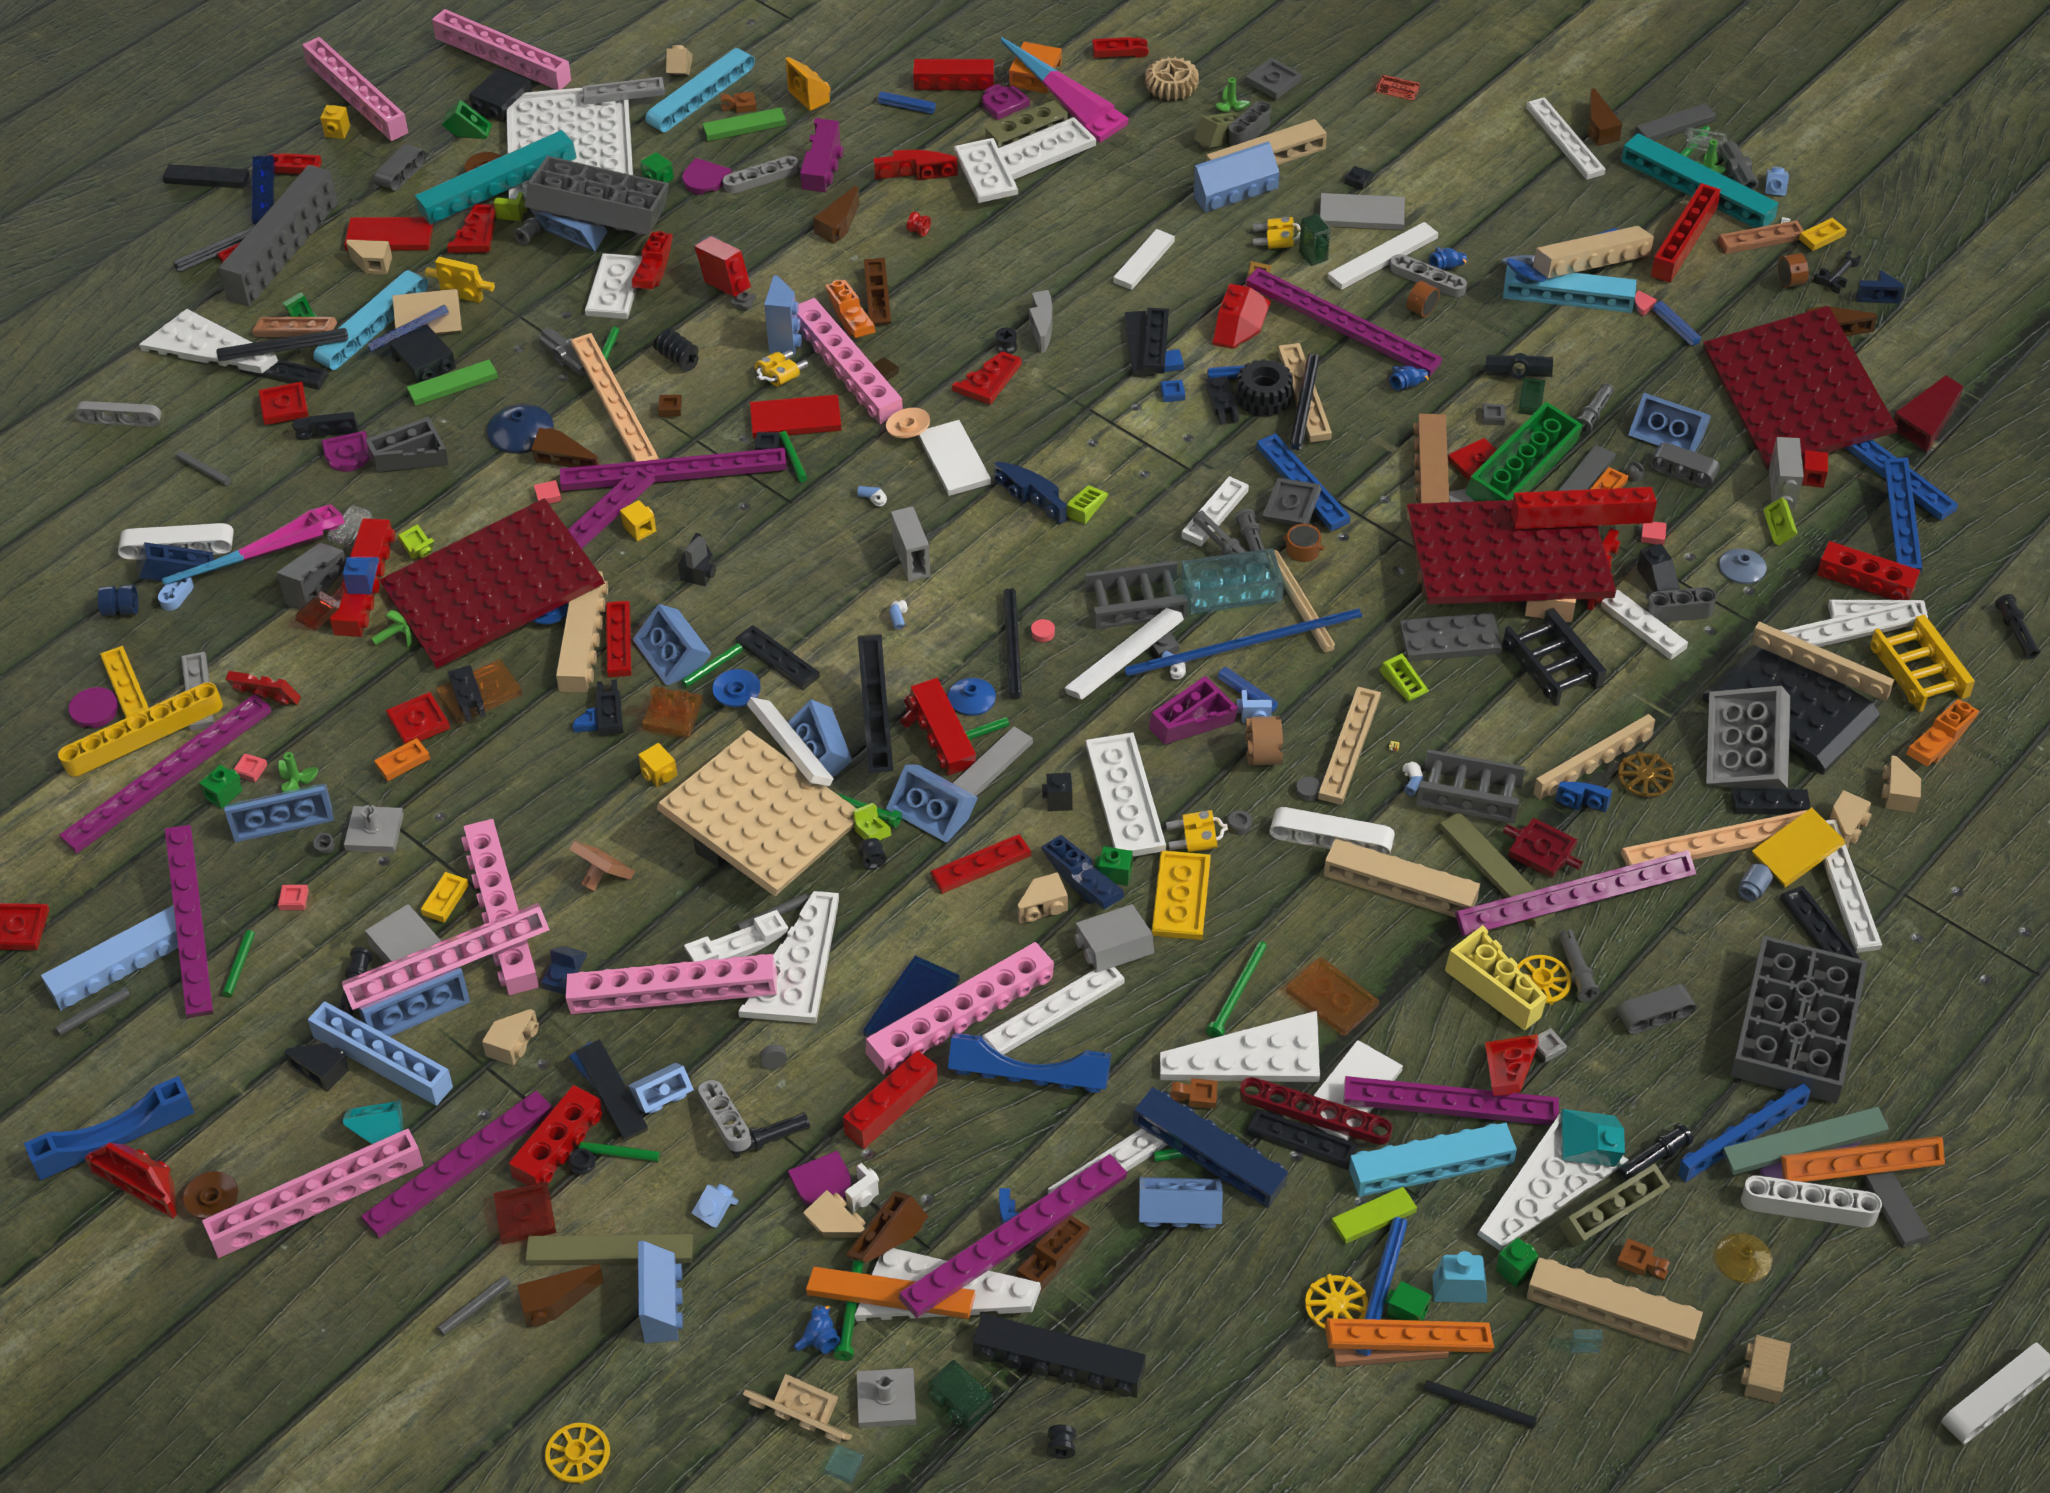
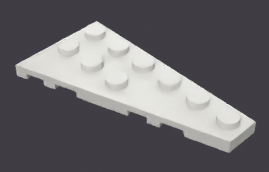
M188 309L181 312L139 344L141 351L144 352L156 350L160 355L172 353L177 354L178 358L203 363L215 361L218 362L219 366L226 367L228 364L238 366L241 370L264 373L278 361L274 353L219 361L216 354L218 348L252 342Z
M813 891L801 910L794 927L791 926L786 940L783 944H780L773 955L777 968V994L749 997L745 1005H742L739 1009V1017L817 1023L838 909L839 893Z
M1317 1011L1160 1052V1080L1191 1081V1078L1214 1081H1243L1246 1078L1254 1077L1271 1082H1319Z
M1560 1113L1477 1235L1499 1251L1517 1237H1521L1617 1171V1168L1628 1162V1159L1623 1156L1615 1167L1562 1160Z
M893 1248L879 1256L872 1275L917 1282L947 1261ZM987 1271L963 1288L975 1290L976 1297L970 1315H980V1312L997 1311L998 1314L1032 1312L1040 1293L1041 1285L1039 1282ZM864 1303L859 1304L855 1314L856 1321H866V1318L881 1317V1320H891L892 1316L916 1318L909 1310ZM924 1313L918 1318L947 1316L932 1313Z

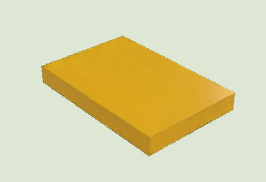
M1811 807L1752 850V853L1761 864L1770 869L1772 875L1786 888L1845 845V839Z

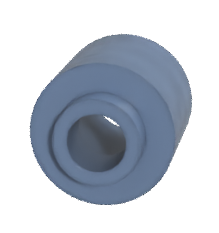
M1752 864L1739 883L1738 893L1740 896L1751 902L1761 898L1773 879L1770 869L1763 864Z

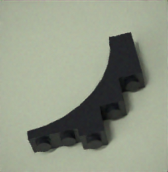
M882 634L857 635L869 773L893 771Z

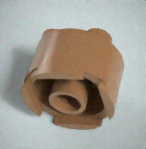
M1280 716L1246 718L1245 742L1248 747L1246 752L1247 765H1282L1283 752H1280V750H1282L1283 734Z

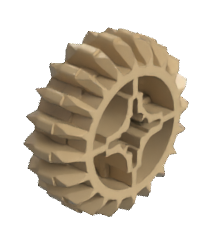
M1176 56L1174 58L1167 57V59L1160 58L1159 61H1153V64L1148 66L1145 73V85L1148 93H1153V97L1159 96L1160 100L1167 99L1169 101L1174 99L1176 101L1179 98L1184 100L1185 97H1190L1191 93H1195L1199 84V73L1195 65L1191 64L1190 61H1184V58L1177 59Z

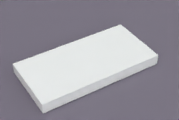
M993 138L954 146V153L978 203L1018 195V188Z
M602 254L585 308L586 316L628 319L637 288L632 287V278L642 261V256Z
M960 420L928 428L918 435L948 496L991 484V478Z
M1357 1040L1314 1096L1344 1105L1345 1076L1394 1081L1401 1073L1403 1065ZM1307 1104L1302 1111L1309 1110L1310 1106ZM1345 1105L1370 1113L1373 1107ZM1329 1110L1321 1113V1116L1325 1119H1333L1336 1116L1334 1112ZM1352 1118L1347 1120V1124L1351 1127H1359L1361 1124L1358 1119ZM1316 1126L1328 1134L1334 1135L1345 1140H1349V1138L1351 1137L1326 1128Z

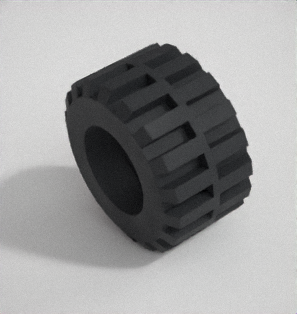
M1261 359V361L1254 360L1252 363L1245 364V367L1240 369L1237 378L1238 404L1242 406L1243 410L1250 411V414L1253 415L1259 414L1258 416H1273V414H1280L1281 410L1285 411L1292 399L1293 375L1290 369L1284 367V364L1281 362L1276 363L1275 360L1267 361L1266 359Z

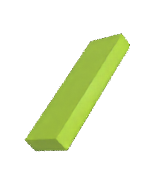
M1401 1187L1333 1217L1332 1225L1343 1242L1347 1244L1392 1224L1394 1217L1405 1218L1416 1213L1417 1206L1405 1188Z

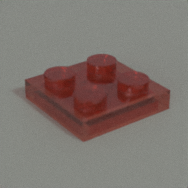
M548 1182L493 1193L502 1245L526 1240L528 1236H544L557 1233Z

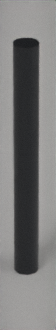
M1426 1380L1423 1391L1533 1429L1535 1427L1537 1417Z

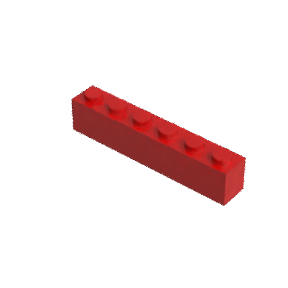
M1703 183L1700 184L1656 253L1651 277L1669 283L1672 282L1717 210L1721 189Z
M1652 487L1514 493L1511 517L1515 529L1653 523L1657 501Z
M362 519L350 557H378L379 562L371 594H348L343 577L338 595L343 591L344 593L338 610L330 618L333 633L336 636L362 637L364 628H367L369 625V612L374 609L375 593L378 594L380 589L379 579L381 576H384L385 561L390 557V545L395 541V530L392 529L390 520Z

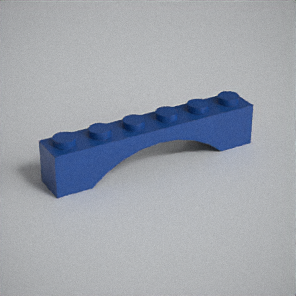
M955 1033L951 1037L948 1069H955V1073L961 1075L977 1072L981 1073L980 1076L984 1078H996V1075L1007 1076V1080L1013 1082L1030 1079L1033 1080V1084L1048 1085L1049 1082L1059 1083V1087L1065 1089H1074L1075 1086H1082L1089 1092H1101V1089L1105 1090L1108 1085L1111 1053L1085 1050L1075 1057L1062 1062L1030 1064L1003 1055L990 1046L981 1036Z
M177 1076L152 1087L135 1105L108 1121L74 1131L48 1132L25 1142L24 1145L39 1179L43 1180L86 1161L84 1157L88 1153L109 1142L125 1144L195 1112L181 1079Z

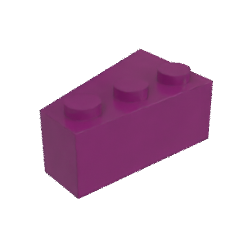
M815 118V135H810L809 139L810 142H813L810 151H806L800 173L801 186L803 190L826 193L828 186L833 182V173L838 169L839 158L842 159L844 148L840 143L839 121Z
M1204 676L1153 711L1149 729L1164 744H1168L1234 724L1238 707L1213 682Z

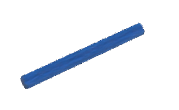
M1397 1216L1392 1220L1364 1319H1381L1407 1227V1220L1405 1218ZM1356 1349L1359 1355L1369 1356L1372 1351L1369 1349Z

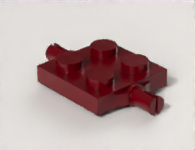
M1535 818L1521 830L1509 824H1506L1503 830L1504 834L1516 839L1509 850L1508 856L1550 878H1553L1558 870L1566 864L1578 871L1583 865L1584 861L1571 856V852L1576 847L1578 839Z

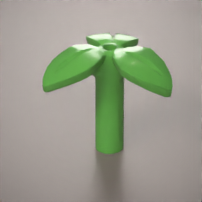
M1231 77L1228 79V86H1226L1222 94V100L1225 103L1219 102L1215 107L1226 112L1230 111V108L1233 107L1234 110L1238 111L1248 107L1250 102L1245 100L1236 101V79Z
M1711 139L1708 151L1703 158L1704 163L1695 162L1718 173H1723L1726 171V168L1715 165L1718 163L1716 152L1718 141Z
M389 611L386 616L394 620L395 623L371 637L373 642L378 645L401 631L406 635L407 646H411L412 632L406 620L397 611Z
M291 752L284 754L285 761L279 760L278 771L281 778L290 780L282 785V792L300 789L298 782L308 784L318 773L317 767L306 768L299 773L294 755Z

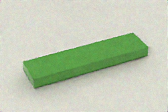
M780 107L702 124L707 141L785 126L786 118Z
M489 359L408 386L407 390L414 405L417 406L498 379V375Z

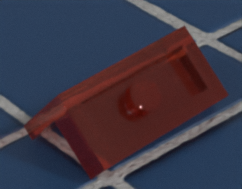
M340 587L331 596L320 591L297 612L295 620L316 631L339 609L345 589Z

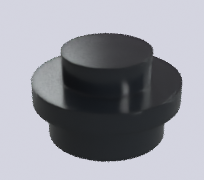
M584 1148L575 1150L569 1158V1168L578 1175L590 1173L596 1165L594 1154Z

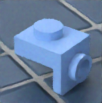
M1772 167V170L1766 169V194L1786 195L1789 174L1787 171H1784L1785 168Z
M1242 690L1241 699H1237V713H1241L1242 723H1246V718L1271 716V700H1247V690Z
M719 1184L718 1187L707 1185L692 1214L712 1227L717 1228L730 1204L736 1205L739 1200L732 1196L734 1191L725 1185Z

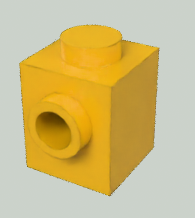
M326 105L320 117L324 136L345 139L350 128L346 107Z
M639 500L620 510L622 526L637 542L656 532L655 518L652 510L648 506L645 507Z
M659 743L638 754L642 775L647 781L651 780L656 787L670 782L674 777L678 776L675 759Z

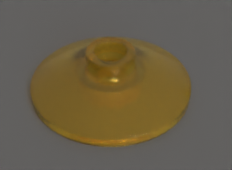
M1746 1233L1731 1234L1725 1237L1717 1247L1716 1260L1719 1268L1725 1275L1735 1281L1743 1283L1757 1282L1767 1276L1771 1269L1772 1254L1770 1249L1756 1236ZM1741 1251L1747 1252L1749 1255H1745Z

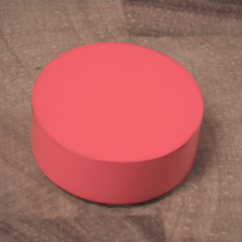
M1045 619L1035 621L1031 626L1032 638L1038 642L1052 640L1055 635L1054 624Z

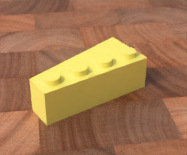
M1483 925L1450 950L1445 971L1524 1031L1542 1016L1547 996L1527 974H1522L1519 971L1513 958L1509 959L1503 953L1502 946L1497 940L1493 941L1488 936V930Z

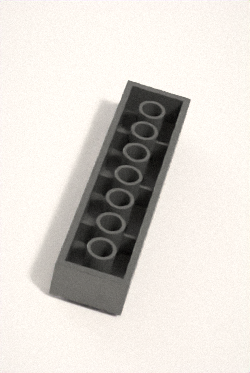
M308 165L221 264L219 271L227 300L250 306L293 257L296 251L303 246L308 237L314 233L320 223L325 220L331 210L336 207L338 199L329 170Z

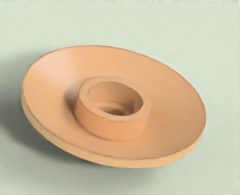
M906 408L891 415L887 420L886 428L893 437L911 438L921 434L928 428L930 417L923 409Z

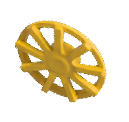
M1533 955L1518 963L1517 968L1519 970L1524 965L1533 974L1528 976L1540 990L1544 991L1547 996L1545 1004L1553 1005L1554 1002L1568 995L1572 985L1571 974L1568 968L1558 959L1547 955ZM1540 959V967L1535 969L1529 961ZM1545 959L1557 964L1551 970L1545 968ZM1562 967L1566 976L1554 977L1553 974ZM1567 982L1565 989H1562L1554 983ZM1549 988L1560 994L1552 997Z
M1328 1274L1326 1277L1310 1285L1306 1294L1305 1306L1311 1320L1319 1327L1325 1329V1324L1321 1323L1320 1320L1328 1313L1336 1319L1342 1315L1346 1319H1353L1347 1309L1361 1312L1362 1314L1359 1319H1364L1368 1307V1298L1365 1289L1363 1290L1351 1277L1331 1276V1274ZM1333 1281L1344 1283L1339 1292L1336 1291ZM1328 1282L1331 1293H1327L1319 1286ZM1349 1285L1358 1291L1347 1296L1345 1295ZM1314 1291L1325 1298V1300L1310 1299ZM1361 1297L1363 1306L1349 1303V1301ZM1311 1306H1325V1309L1317 1316H1314Z
M573 1423L562 1427L550 1438L545 1450V1461L549 1471L561 1482L583 1484L585 1481L601 1474L610 1456V1445L606 1435L598 1427L587 1423ZM581 1427L579 1439L573 1440L568 1430ZM587 1428L597 1433L588 1443L584 1441ZM561 1433H563L568 1441L566 1447L553 1443ZM601 1439L603 1440L605 1449L590 1450ZM551 1449L565 1453L562 1457L550 1460ZM603 1456V1459L597 1465L589 1457ZM568 1461V1464L561 1473L554 1468L555 1465ZM586 1463L594 1470L583 1475L582 1464ZM576 1465L578 1476H567L571 1468Z

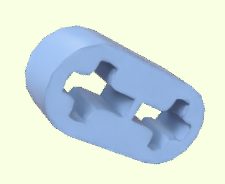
M189 577L166 584L158 594L161 608L166 611L177 609L194 587L192 578Z

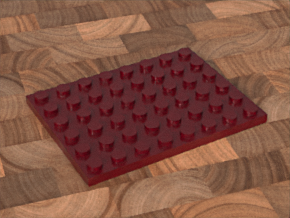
M1829 306L1703 342V348L1766 470L1770 466L1776 437L1800 438L1801 457L1803 459L1805 450L1830 452L1897 432V426Z
M545 498L379 579L382 587L399 613L406 620L412 633L436 669L605 584L603 577Z
M1513 500L1413 503L1406 506L1407 518L1427 604L1615 598L1616 588L1597 526L1515 529L1511 517Z

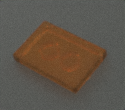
M501 659L473 671L483 699L485 711L522 695L521 687ZM451 682L437 687L438 696L458 724L465 721L463 712L459 709ZM477 707L469 709L471 718L478 715Z
M1321 956L1286 986L1288 994L1312 1012L1317 1011V1016L1344 1036L1379 1006L1380 1001Z

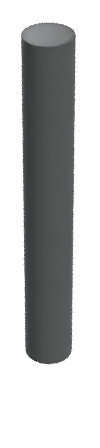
M179 451L176 454L177 459L225 486L230 484V477L183 451Z
M804 893L737 923L738 930L754 925V918L777 910L780 915L806 904L809 898Z
M125 987L55 1028L61 1036L129 998L131 995Z
M503 1276L437 1327L439 1332L445 1336L509 1287L511 1285L509 1279Z

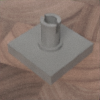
M369 805L364 807L353 806L344 842L345 851L395 853L404 816L403 809L375 807L374 805H371V807Z
M913 1368L857 1371L859 1428L916 1425Z

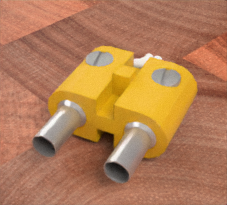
M1293 217L1268 219V223L1253 224L1254 232L1267 231V238L1253 239V245H1268V249L1294 247V240L1299 239L1300 235L1304 234V228L1302 229L1298 224L1294 223ZM1294 226L1300 231L1296 237H1294Z
M788 350L782 354L775 352L767 357H763L755 363V369L759 375L757 376L758 379L767 380L774 386L779 387L798 377L800 370L808 367V362L803 360L796 364L789 359L793 357V352Z
M1212 810L1183 814L1182 820L1166 822L1167 831L1185 829L1186 839L1169 842L1170 851L1187 848L1188 853L1218 848L1217 841L1223 837L1224 831L1228 830L1227 824H1223L1220 818L1213 817ZM1214 821H1217L1223 827L1218 837H1216Z

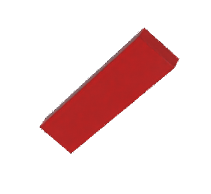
M630 601L606 602L608 678L632 676Z
M1017 834L930 871L931 878L943 894L1031 856V850L1021 835Z

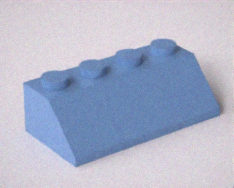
M1269 141L1195 165L1194 199L1205 212L1277 189L1279 186V169Z
M326 783L227 804L224 807L235 842L334 821Z
M457 967L363 1005L358 1010L363 1023L390 1037L470 1003L463 972L461 968Z

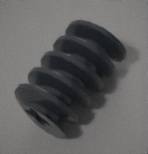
M667 328L662 331L653 342L655 350L678 367H681L683 371L694 369L698 363L699 348L684 336H681L680 333L675 332L673 328Z

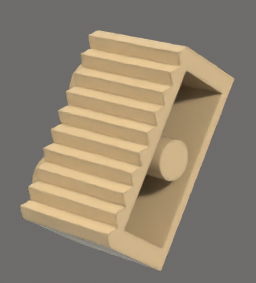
M1756 1335L1754 1344L1748 1343L1745 1359L1750 1360L1749 1368L1744 1367L1741 1377V1384L1746 1385L1744 1393L1746 1397L1750 1396L1758 1400L1762 1399L1769 1403L1779 1404L1784 1389L1791 1343Z

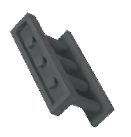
M1177 560L1085 573L1086 592L1095 591L1099 607H1094V625L1096 630L1147 623L1166 608L1181 612L1183 617H1188L1187 594L1177 595L1173 580H1177ZM1164 581L1168 597L1154 599L1150 583ZM1141 585L1145 600L1131 602L1127 587ZM1118 588L1122 603L1108 605L1104 590Z
M1427 750L1424 771L1431 773L1429 782L1420 780L1417 806L1515 823L1519 798H1514L1512 795L1514 787L1522 789L1525 767ZM1440 774L1455 776L1453 786L1438 784ZM1465 778L1480 781L1478 791L1464 789ZM1489 783L1504 785L1503 794L1487 793Z

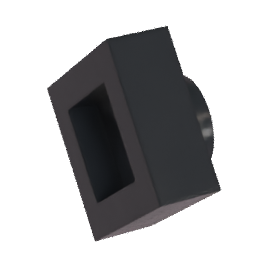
M1353 166L1346 175L1344 184L1364 190L1371 181L1373 172Z
M757 432L755 450L779 448V432Z

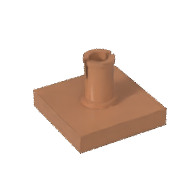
M574 841L569 849L592 864L581 882L582 885H586L591 890H596L605 872L629 880L632 879L635 870L599 848Z

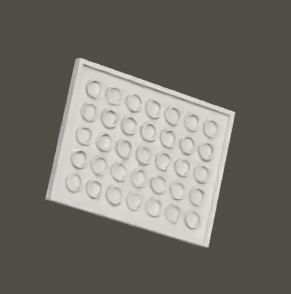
M573 88L526 92L507 109L508 153L563 130L574 143L577 159L572 160L573 162L633 175L629 99L585 105L583 89ZM529 180L510 188L509 199H517L518 193L523 192L524 199L526 200Z

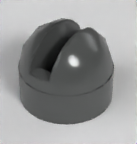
M1632 462L1627 466L1625 475H1628L1629 481L1639 482L1643 479L1644 468L1640 463Z
M320 833L314 839V847L319 853L329 854L333 852L335 841L329 833Z

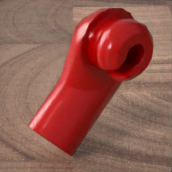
M910 694L904 698L907 713L900 719L901 724L907 728L917 720L918 716L916 710L912 711L908 702Z

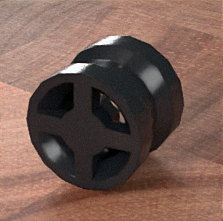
M1008 327L999 329L995 334L997 352L1003 351L1013 354L1017 350L1016 331Z
M869 838L862 841L858 846V853L862 857V864L867 869L879 868L887 860L879 839Z
M1061 1424L1051 1426L1048 1429L1050 1443L1047 1445V1454L1057 1459L1073 1457L1076 1446L1073 1444V1441L1076 1439L1075 1428Z

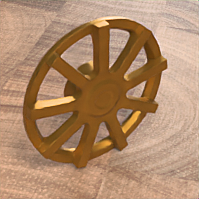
M1638 751L1636 754L1624 758L1619 766L1618 776L1620 782L1628 791L1638 796L1655 797L1662 795L1671 788L1674 782V772L1671 763L1669 764L1659 757L1657 753L1654 755ZM1643 758L1652 760L1649 765H1646ZM1638 759L1641 766H1638L1637 764L1631 761ZM1656 761L1663 765L1657 768H1653ZM1625 765H1628L1636 771H1623ZM1667 770L1668 773H1669V776H1665V775H1661V774H1657V773ZM1624 776H1636L1628 784H1626L1623 778ZM1656 779L1668 782V785L1663 788ZM1637 783L1643 785V793L1632 789V787ZM1652 784L1658 790L1656 793H1647L1648 786Z

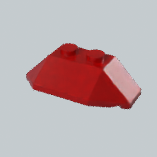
M1229 283L1218 313L1213 345L1235 349L1240 343L1259 334L1271 301L1251 287Z
M110 1142L84 1157L92 1173L170 1218L174 1219L176 1217L174 1182L170 1174L171 1169L160 1160L156 1162L150 1159L148 1154L141 1149L134 1150L127 1145Z

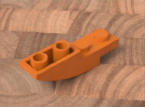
M836 280L831 284L825 285L833 308L849 336L853 335L857 338L875 333V325L860 306L859 297L846 280Z
M1957 699L1935 719L1933 726L1909 746L1906 754L1927 767L1932 762L1937 763L1968 729L1978 715L1979 710L1973 708L1969 703Z

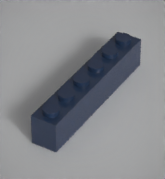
M1152 1087L1135 1108L1134 1124L1265 1207H1270L1286 1185L1288 1171L1280 1163L1272 1162L1265 1158L1256 1148H1249L1240 1142L1235 1135L1222 1131L1211 1120L1203 1119L1195 1114L1189 1106L1181 1105L1173 1100L1168 1093Z

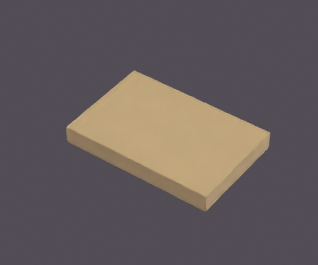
M457 289L392 295L397 338L425 324L437 335L462 333Z

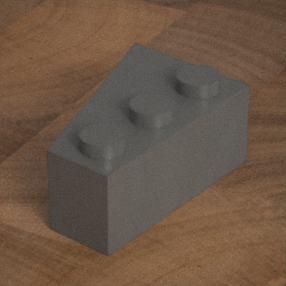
M429 416L365 439L368 456L377 472L448 465L446 448Z
M320 542L276 572L285 604L309 613L344 572L346 563L344 551Z

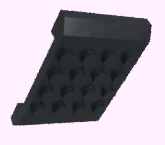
M1756 645L1703 693L1702 700L1709 703V692L1782 686L1790 695L1789 747L1804 756V764L1822 775L1880 717V713L1872 701L1841 682Z

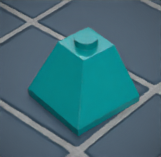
M401 1100L347 1109L343 1118V1124L371 1144L379 1142L404 1130Z
M1568 1109L1561 1110L1562 1160L1615 1167L1625 1154L1624 1128L1616 1116Z

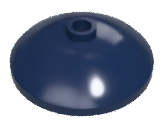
M514 404L501 409L492 416L487 425V436L490 443L498 450L511 454H523L532 452L531 449L539 428H554V424L550 414L543 408L531 404Z

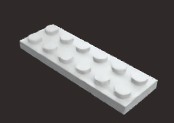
M1073 117L998 149L1014 180L1096 146V138Z
M1134 733L1086 740V749L1113 847L1132 850L1133 856L1161 852V850L1166 851V843Z

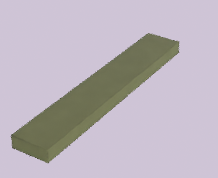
M1457 813L1440 823V829L1506 898L1535 891L1525 878L1463 814ZM1555 913L1532 918L1528 921L1534 927H1537L1554 917Z
M693 1234L528 1236L526 1263L527 1265L638 1264V1241H645L675 1253L676 1263H692L694 1236Z

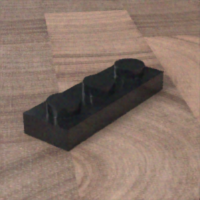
M1733 789L1731 794L1734 814L1785 815L1811 808L1808 789Z

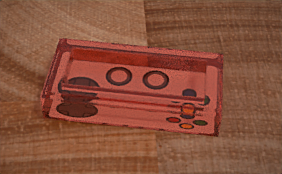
M1381 75L1376 85V92L1413 101L1420 90V83L1387 75Z

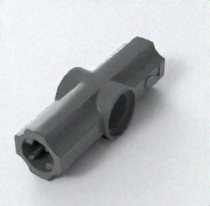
M1733 140L1726 141L1720 146L1719 153L1726 163L1727 176L1729 178L1734 177L1736 182L1752 190L1757 189L1759 182L1752 171L1750 157H1744Z
M544 329L538 338L539 344L552 353L559 365L564 366L566 364L577 374L584 377L588 376L571 345L572 338L566 340L555 330Z

